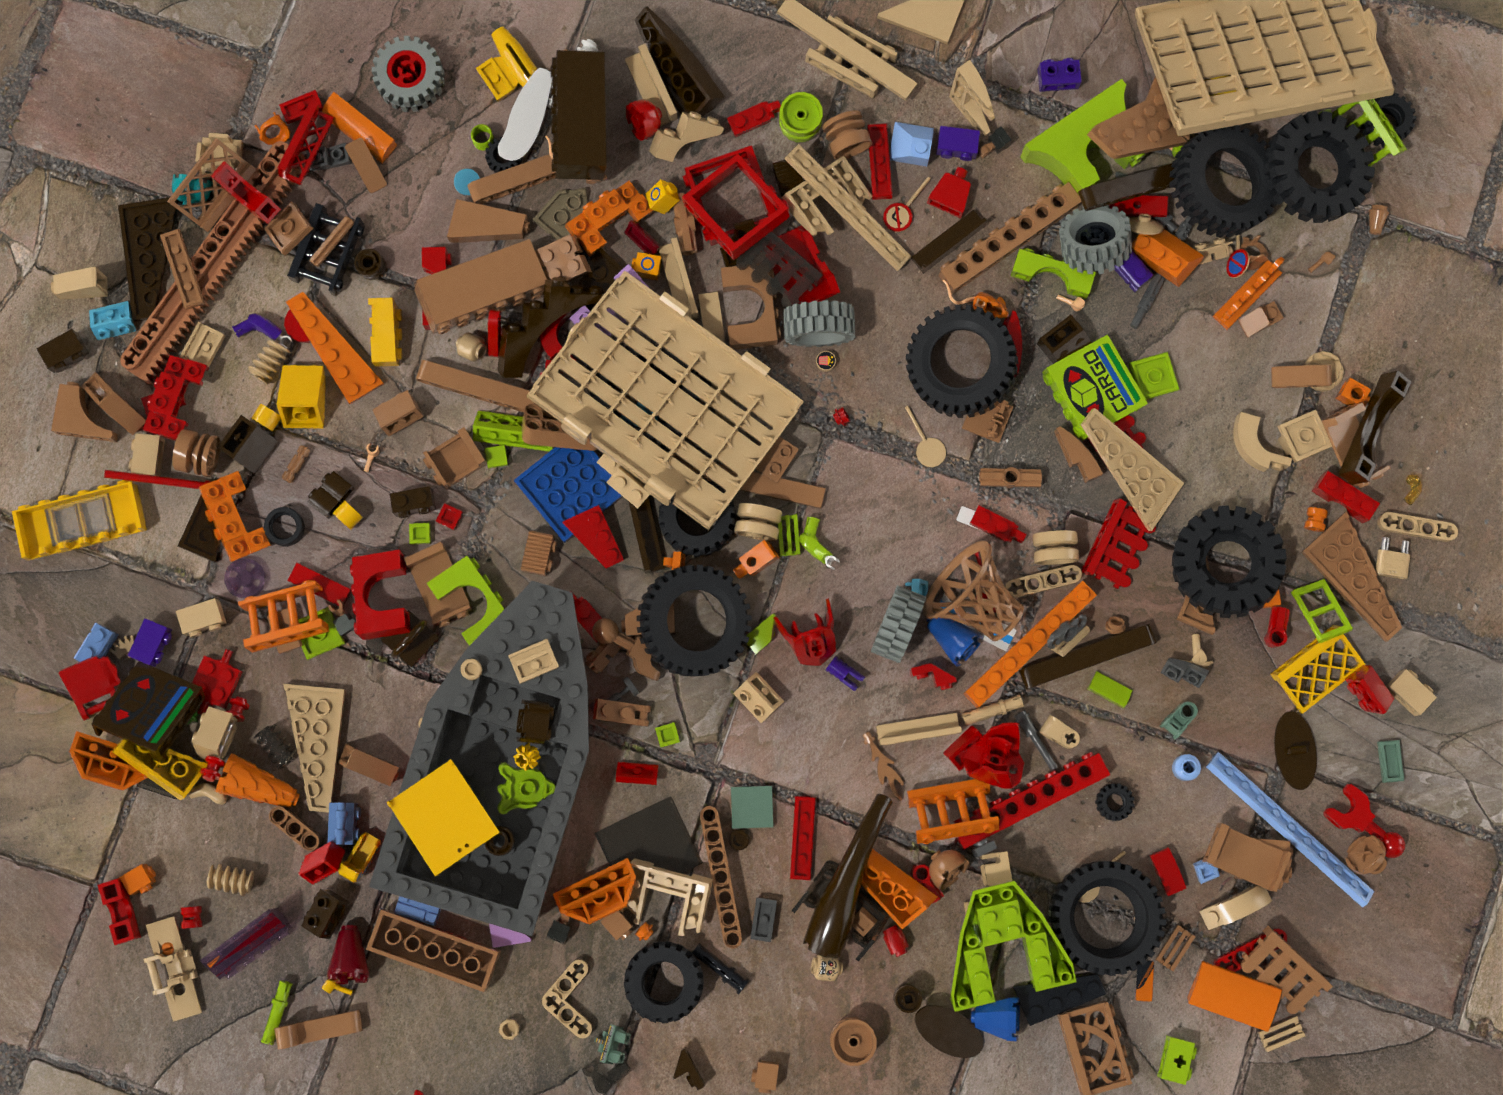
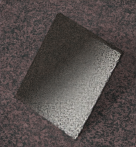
M671 796L594 833L609 866L626 858L630 862L636 858L654 863L655 867L682 874L703 863Z

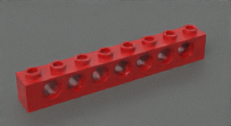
M1089 752L1081 756L1082 761L1076 764L1074 761H1071L1063 766L1064 770L1058 773L1054 770L1046 774L1045 780L1039 782L1036 779L1026 784L1027 789L1020 791L1018 788L1008 793L1009 798L1002 800L1000 797L990 802L989 812H995L998 815L999 830H995L992 833L983 832L956 837L961 848L965 849L1110 776L1100 753L1093 754V752ZM1081 766L1088 768L1089 774L1087 777L1080 775L1079 769ZM1063 775H1067L1071 779L1068 787L1063 786L1061 783ZM1046 784H1049L1053 789L1050 796L1043 793V787ZM1028 793L1034 796V803L1032 805L1025 803L1024 798ZM1010 802L1016 806L1014 814H1009L1006 810V806ZM980 808L972 811L973 816L969 817L970 821L982 819ZM961 817L954 821L955 824L962 822Z

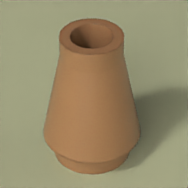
M1371 206L1369 210V234L1381 235L1389 214L1387 206Z

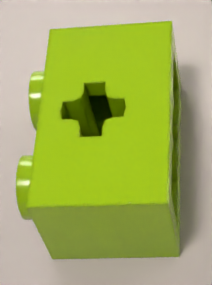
M1166 1035L1157 1077L1186 1085V1082L1190 1080L1192 1075L1190 1064L1191 1060H1194L1197 1049L1194 1047L1195 1043ZM1181 1058L1182 1062L1175 1063L1174 1059Z

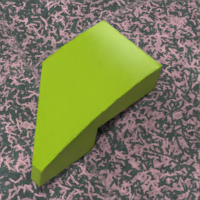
M775 613L746 636L749 637L747 645L755 654L764 649L775 637V622L773 617H776Z

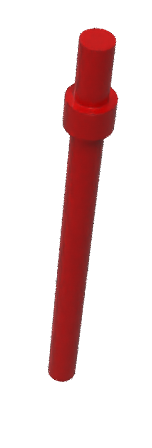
M105 470L104 478L199 489L200 486L212 482L210 480L201 482Z

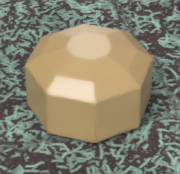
M506 1019L500 1024L499 1033L503 1039L512 1040L519 1035L520 1025L514 1019Z

